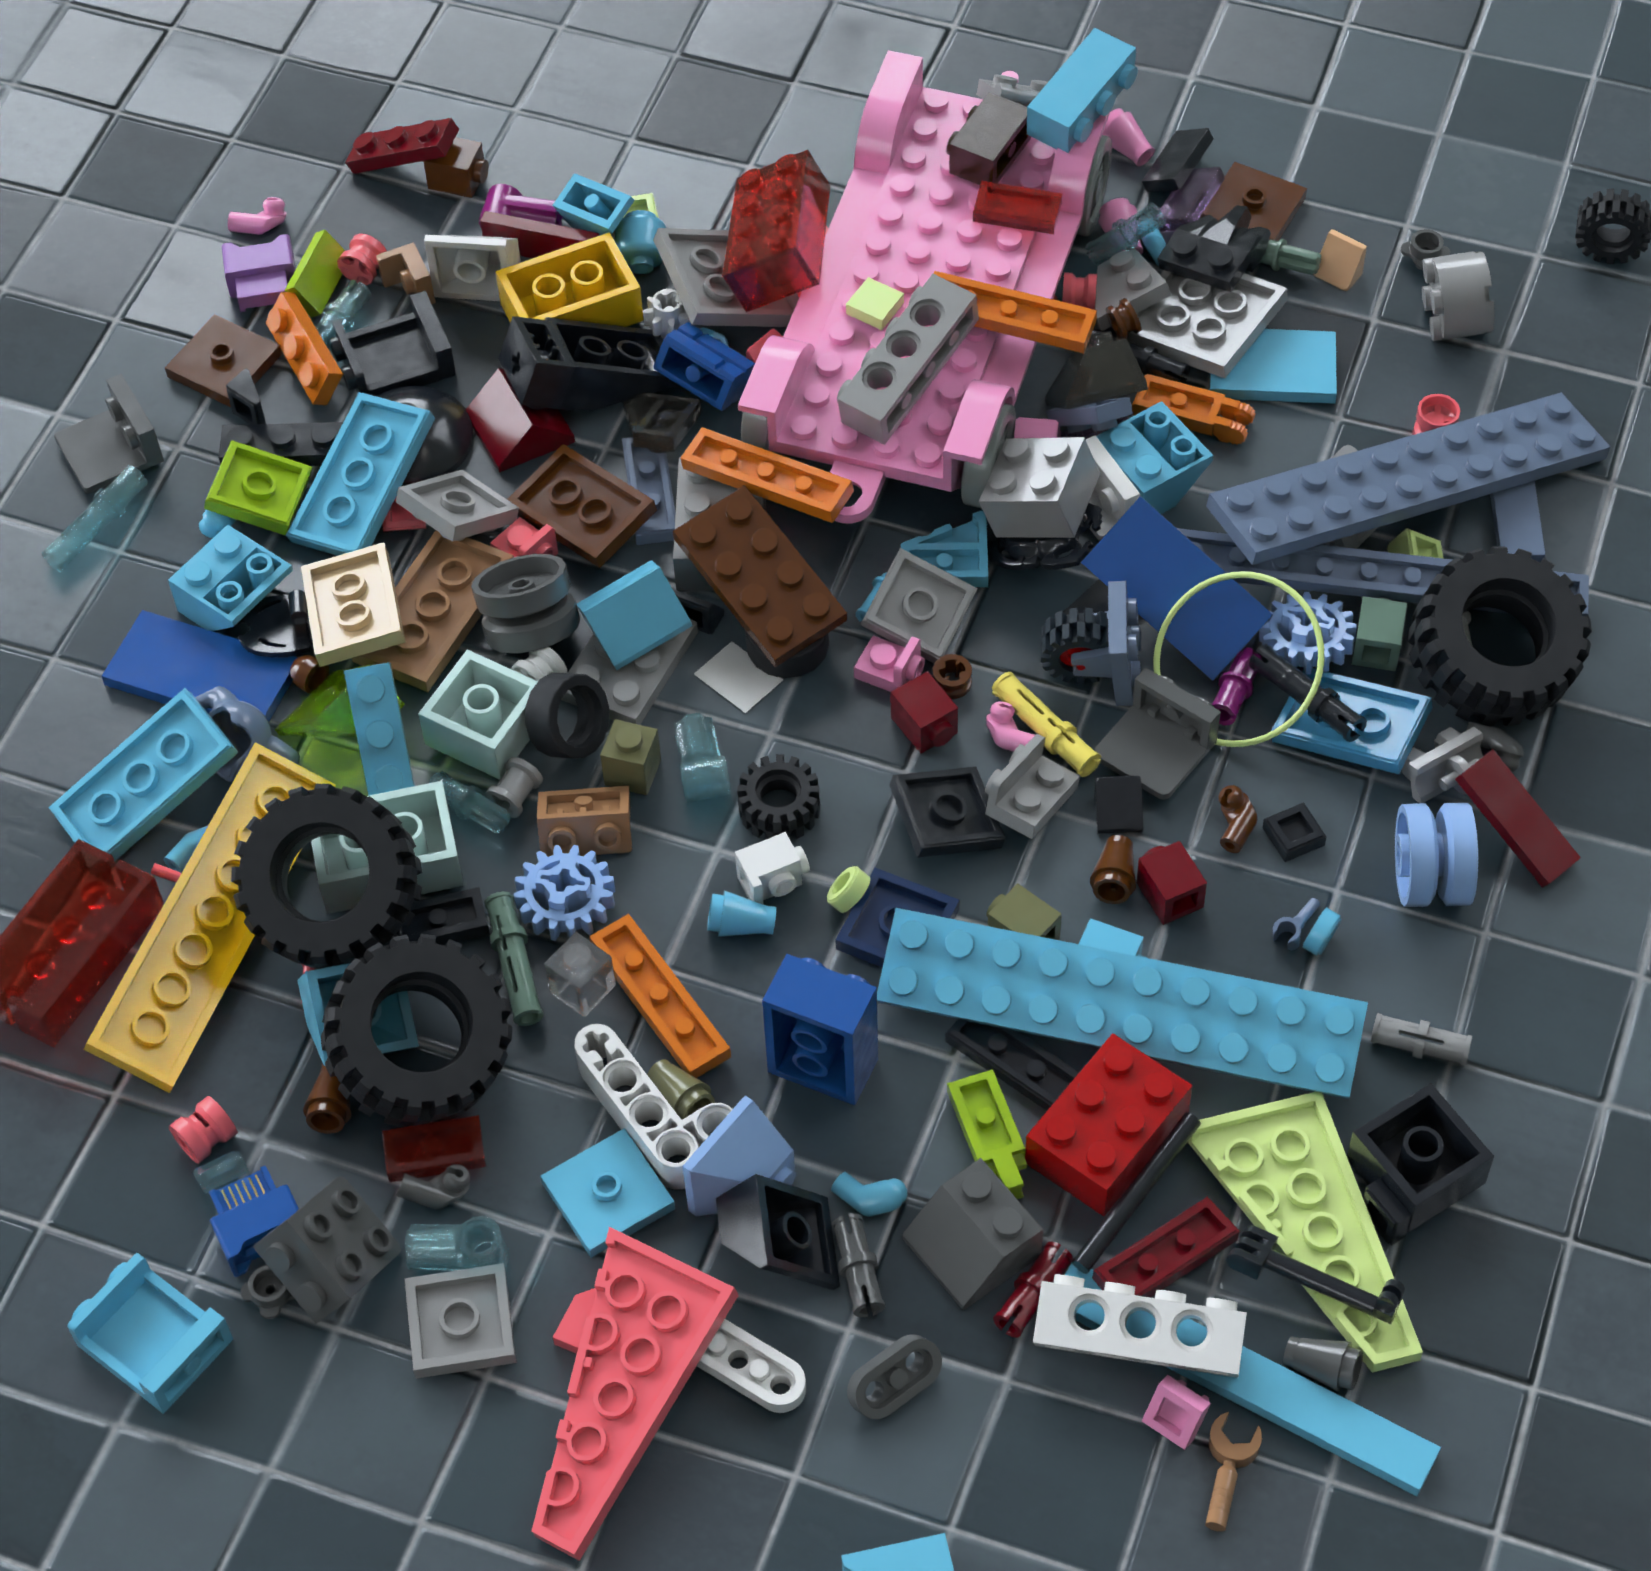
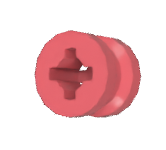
M357 234L349 244L350 250L344 251L337 261L338 268L353 283L369 285L377 275L376 269H379L376 256L387 252V250L374 237L367 234Z
M1064 272L1062 302L1095 310L1097 274L1076 277L1073 273Z

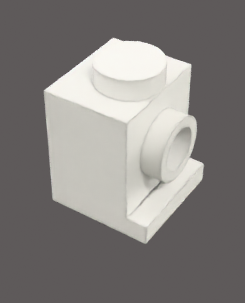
M786 832L735 852L737 878L748 899L763 904L765 899L773 896L781 897L787 895L795 887L802 885V874L810 871L809 862L801 846L794 847Z

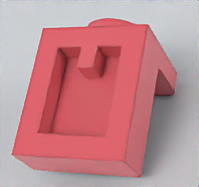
M521 517L490 542L491 547L512 554L514 557L530 554H551L554 556L558 554L555 529L546 524L538 530Z

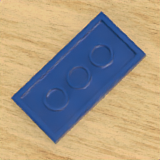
M1141 496L1081 562L1106 586L1111 581H1126L1128 598H1137L1138 614L1158 632L1169 611L1185 593L1209 578L1226 573ZM1234 579L1224 580L1202 589L1186 601L1173 617L1164 638L1214 681L1273 614Z
M142 610L101 677L105 686L163 704H167L184 688L191 692L194 697H197L215 687L221 686L233 693L239 701H244L257 707L269 722L293 681L290 676V667L298 657L271 658L257 656L244 649L239 639ZM204 708L208 714L212 710V708Z

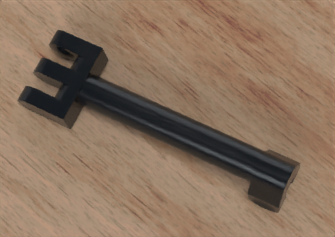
M1248 1225L1244 1228L1240 1238L1227 1256L1226 1261L1230 1268L1257 1280L1263 1269L1266 1268L1388 1324H1392L1405 1292V1287L1400 1281L1390 1279L1385 1283L1379 1296L1371 1294L1275 1251L1279 1236L1253 1225Z

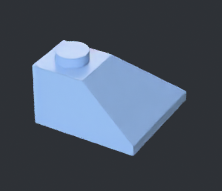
M746 1095L682 1166L688 1211L695 1216L718 1214L716 1198L755 1174L789 1185L793 1184L796 1177L794 1150L755 1102Z

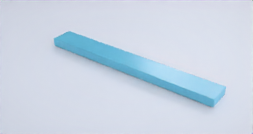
M1071 1263L1065 1275L1085 1279L1084 1288L1102 1290L1092 1279L1093 1269L1088 1274H1085ZM1095 1303L1083 1304L1076 1313V1321L1093 1330L1101 1326L1105 1317L1103 1308ZM1142 1310L1132 1313L1126 1322V1330L1135 1338L1150 1336L1156 1326V1320L1153 1315ZM1191 1319L1182 1321L1177 1329L1178 1339L1187 1346H1197L1207 1336L1206 1327ZM1242 1346L1238 1378L1167 1367L1416 1497L1422 1489L1441 1450L1440 1446Z

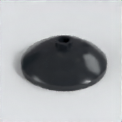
M423 386L400 387L376 396L429 410L435 417L402 486L454 472L465 461L473 443V427L466 408L455 397L444 391Z

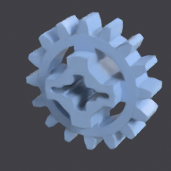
M1304 592L1303 598L1311 607L1320 625L1325 656L1323 671L1328 672L1329 662L1332 661L1335 664L1342 665L1344 664V655H1352L1354 642L1356 641L1357 624L1353 623L1352 611L1342 612L1343 602L1340 600L1329 604L1327 603L1326 594H1322L1316 600L1311 599L1309 592ZM1288 594L1286 595V604L1275 600L1272 602L1270 612L1273 616L1259 630V642H1262V645L1267 644L1271 646L1275 652L1296 668L1297 666L1304 667L1305 673L1311 674L1313 667L1317 666L1318 661L1315 632L1304 609Z
M555 845L553 849L554 855L547 857L542 851L536 853L538 860L536 865L524 862L522 865L524 876L515 877L517 892L514 893L516 909L520 911L521 921L523 924L532 922L533 931L536 935H539L545 929H549L551 940L556 941L560 932H567L569 939L572 941L576 939V930L581 928L589 935L594 933L592 926L594 920L606 923V909L614 908L613 893L616 891L614 878L609 875L607 862L604 861L597 864L596 852L591 850L583 857L580 856L578 845H573L569 853H562L561 847Z

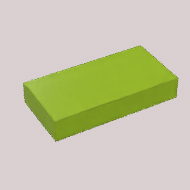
M326 230L315 233L285 288L286 292L297 295L311 318L322 314L342 276L337 261L345 250Z

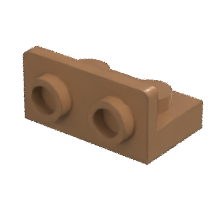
M629 786L538 792L537 826L540 851L549 857L554 855L553 849L555 845L561 847L562 853H569L573 845H578L580 856H585L591 850L596 852V855L631 852Z

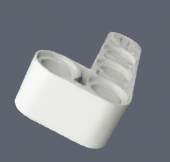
M591 1024L584 1027L578 1032L574 1045L578 1069L582 1078L620 1129H626L662 1184L674 1190L685 1189L682 1166L709 1137L708 1134L714 1131L732 1111V1108L723 1103H711L681 1120L611 1028L602 1024ZM606 1057L607 1065L604 1067L602 1058ZM623 1085L633 1087L626 1092L615 1091L616 1088ZM648 1120L660 1122L653 1127L641 1126L643 1122ZM675 1155H683L687 1157L684 1161L679 1163H672L667 1161L670 1157Z

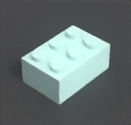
M442 781L369 795L392 812L402 822V827L410 833L416 845L413 849L415 856L421 860L422 873L417 875V884L422 887L421 894L464 886ZM328 834L312 840L318 884L327 914L353 909L362 898L368 884L369 863L365 852L354 840L339 834Z

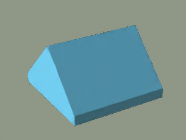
M652 560L577 603V608L616 670L693 626L663 571Z

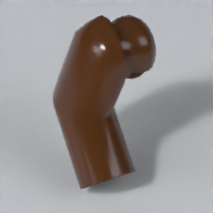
M1229 785L1224 787L1218 796L1221 810L1229 824L1220 839V844L1230 853H1239L1255 828L1258 817L1249 797L1238 786Z

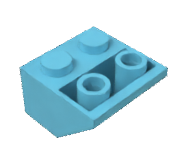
M1162 401L1096 436L1138 490L1140 496L1160 514L1174 508L1213 461V454Z
M227 525L172 575L168 582L177 611L202 628L216 631L235 626L293 569L291 564L230 525Z

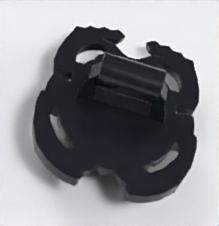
M1088 503L1084 513L1087 515V520L1085 522L1081 521L1074 538L997 537L995 541H987L988 556L995 565L1011 570L1038 568L1040 561L1042 568L1047 570L1079 566L1086 555L1090 553V549L1094 547L1091 541L1085 542L1082 547L1079 542V536L1089 529L1091 525L1095 532L1101 529L1100 525L1103 522L1101 520L1103 516L1101 514L1102 509L1099 506ZM1006 549L1008 554L1016 559V561L1004 557L1002 551ZM1071 549H1074L1069 555L1058 558L1059 555H1061L1062 553L1069 552Z
M296 589L289 594L264 597L238 622V624L244 622L250 626V630L245 635L238 636L242 647L257 656L271 658L296 656L298 653L310 652V647L313 645L305 592Z

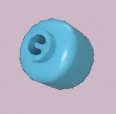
M636 210L627 213L615 229V243L631 271L636 274L650 273L654 267H658L663 263L653 239L657 229L666 228V226L654 213L646 210Z

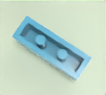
M1094 28L1027 106V135L1055 149L1058 147L1069 153L1077 141L1080 143L1085 142L1092 131L1093 123L1100 115L1106 116L1111 111L1115 99L1121 91L1129 89L1134 83L1138 73V68L1135 66L1136 47Z
M387 662L345 670L344 675L368 795L415 786L391 663Z

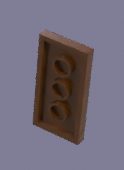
M745 485L673 530V539L774 667L782 664L847 621L846 610Z

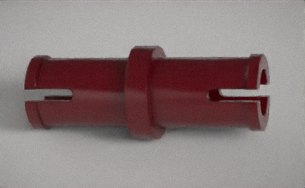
M1053 1241L1046 1243L1043 1251L1028 1272H1022L1014 1281L1015 1290L1000 1311L994 1315L993 1321L1001 1331L1012 1316L1016 1317L1006 1332L1008 1336L1020 1337L1024 1328L1037 1312L1042 1281L1054 1283L1055 1274L1063 1275L1071 1265L1073 1256L1066 1248L1055 1263L1051 1262L1061 1247L1059 1243Z

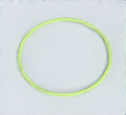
M1241 571L1220 574L1209 578L1190 589L1176 602L1167 614L1157 636L1153 657L1154 673L1161 675L1160 655L1163 639L1168 626L1178 610L1186 601L1202 589L1217 582L1235 578L1262 580L1290 594L1301 605L1311 621L1317 641L1318 661L1310 692L1303 704L1290 719L1275 730L1256 738L1246 740H1223L1217 738L1215 745L1226 747L1256 745L1278 736L1291 727L1304 714L1315 697L1321 682L1325 661L1324 642L1320 625L1304 598L1292 587L1277 578L1256 572Z

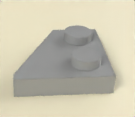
M1134 247L1118 252L1111 259L1098 265L1095 310H1097V324L1101 331L1111 327L1106 315V307L1110 305L1114 308L1118 307L1119 300L1126 298L1133 306L1135 312L1138 313L1171 295L1167 281Z

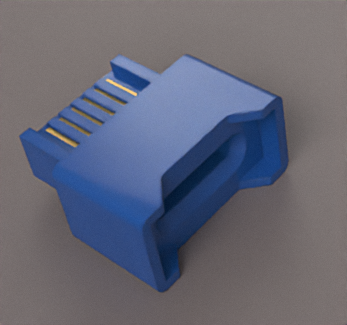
M266 1165L260 1167L259 1171L218 1190L212 1189L209 1191L218 1215L210 1219V1223L234 1277L247 1273L251 1262L261 1257L253 1246L299 1210L288 1185L276 1188Z

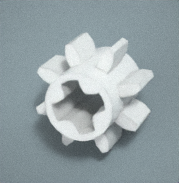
M663 289L658 291L653 297H647L648 309L643 310L644 326H652L654 336L661 335L664 339L667 334L675 329L677 330L681 325L686 322L690 323L676 290Z

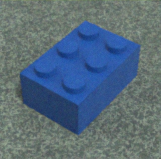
M786 954L762 1000L768 1073L855 1106L878 1061L877 987L870 985L867 980L853 974L843 975L827 969L823 964L812 958L800 959Z

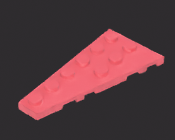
M609 1227L605 1242L607 1251L603 1267L598 1269L594 1284L596 1294L591 1314L584 1323L567 1390L569 1400L564 1420L560 1419L555 1437L558 1443L552 1467L546 1472L531 1531L536 1538L578 1561L581 1560L739 1296L735 1287Z

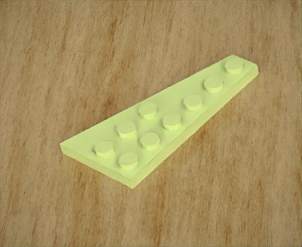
M1312 1092L1199 1120L1201 1125L1188 1141L1189 1145L1253 1225L1279 1236L1275 1251L1371 1294L1380 1295L1385 1283L1390 1279H1394V1276L1322 1093ZM1302 1285L1346 1341L1352 1343V1348L1363 1351L1362 1361L1372 1373L1421 1360L1423 1351L1403 1299L1392 1324H1388Z

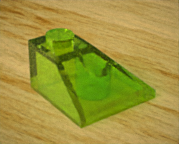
M372 664L333 671L274 730L279 736L357 737L344 671L371 666ZM398 697L399 707L401 709L405 704Z

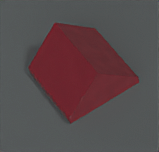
M498 368L466 408L474 431L499 473L555 451L562 444L567 446L576 442L574 434L558 409L543 408L536 410L521 405L504 369Z

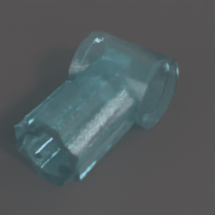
M701 713L685 715L681 721L674 724L678 752L682 762L679 763L686 803L731 795L725 756H720L712 717L703 716Z
M472 1217L463 1224H411L410 1229L406 1233V1264L409 1270H462L504 1263L506 1268L510 1259L509 1249L496 1221L490 1217ZM483 1243H493L485 1251H474L479 1245Z

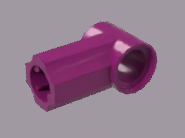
M495 184L488 191L479 217V225L481 227L480 220L484 211L562 226L563 217L552 206L555 200L522 196L511 185Z

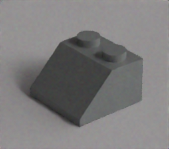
M980 1158L939 1187L904 1231L902 1239L964 1311L1038 1258L1042 1252L1043 1228Z

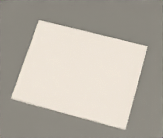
M732 641L694 673L695 676L744 713L748 712L783 681L780 677L768 675L758 669L749 658L748 653Z

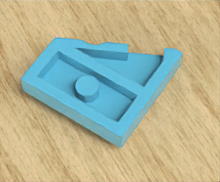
M983 511L973 513L972 521L952 528L950 524L934 529L927 536H917L901 543L902 549L974 587H988L987 520Z

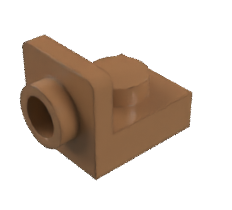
M414 242L376 256L384 287L402 283L407 295L426 291L431 304L436 303L430 274Z

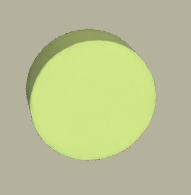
M857 866L847 868L831 885L827 894V902L840 913L847 912L866 892L870 884V876Z

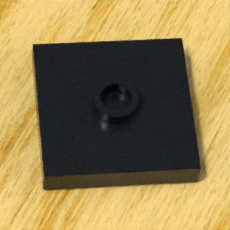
M977 767L893 775L889 786L917 858L1002 848L1006 838L999 821L985 814L988 794L985 793V787Z

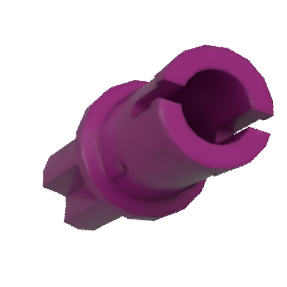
M1246 647L1243 651H1240L1236 655L1229 671L1223 673L1219 679L1218 685L1220 689L1212 705L1221 711L1219 720L1221 725L1233 724L1243 701L1248 699L1253 693L1254 687L1252 682L1257 671L1250 668L1249 661L1253 654L1262 660L1261 655L1256 654L1253 648Z

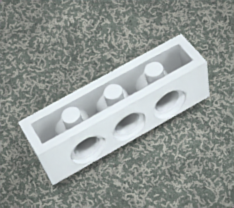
M1055 1274L1054 1283L1045 1281L1041 1283L1033 1337L1035 1346L1239 1377L1247 1312L1237 1311L1238 1302L1219 1298H1207L1206 1306L1186 1303V1294L1166 1290H1156L1155 1298L1136 1296L1135 1286L1114 1282H1105L1104 1290L1084 1288L1085 1279ZM1095 1303L1103 1308L1105 1313L1104 1321L1097 1329L1084 1330L1077 1325L1076 1313L1083 1304ZM1136 1311H1147L1156 1320L1153 1333L1146 1338H1135L1126 1330L1128 1317ZM1189 1318L1200 1320L1207 1329L1205 1340L1197 1346L1183 1344L1177 1337V1329L1182 1321Z

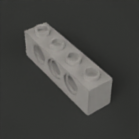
M935 274L931 275L923 287H917L911 295L908 307L900 317L892 319L886 329L885 337L876 349L871 348L866 353L857 374L852 380L845 381L837 395L841 422L885 445L979 320L976 294ZM880 387H887V388L882 389V390H876L877 388H880Z

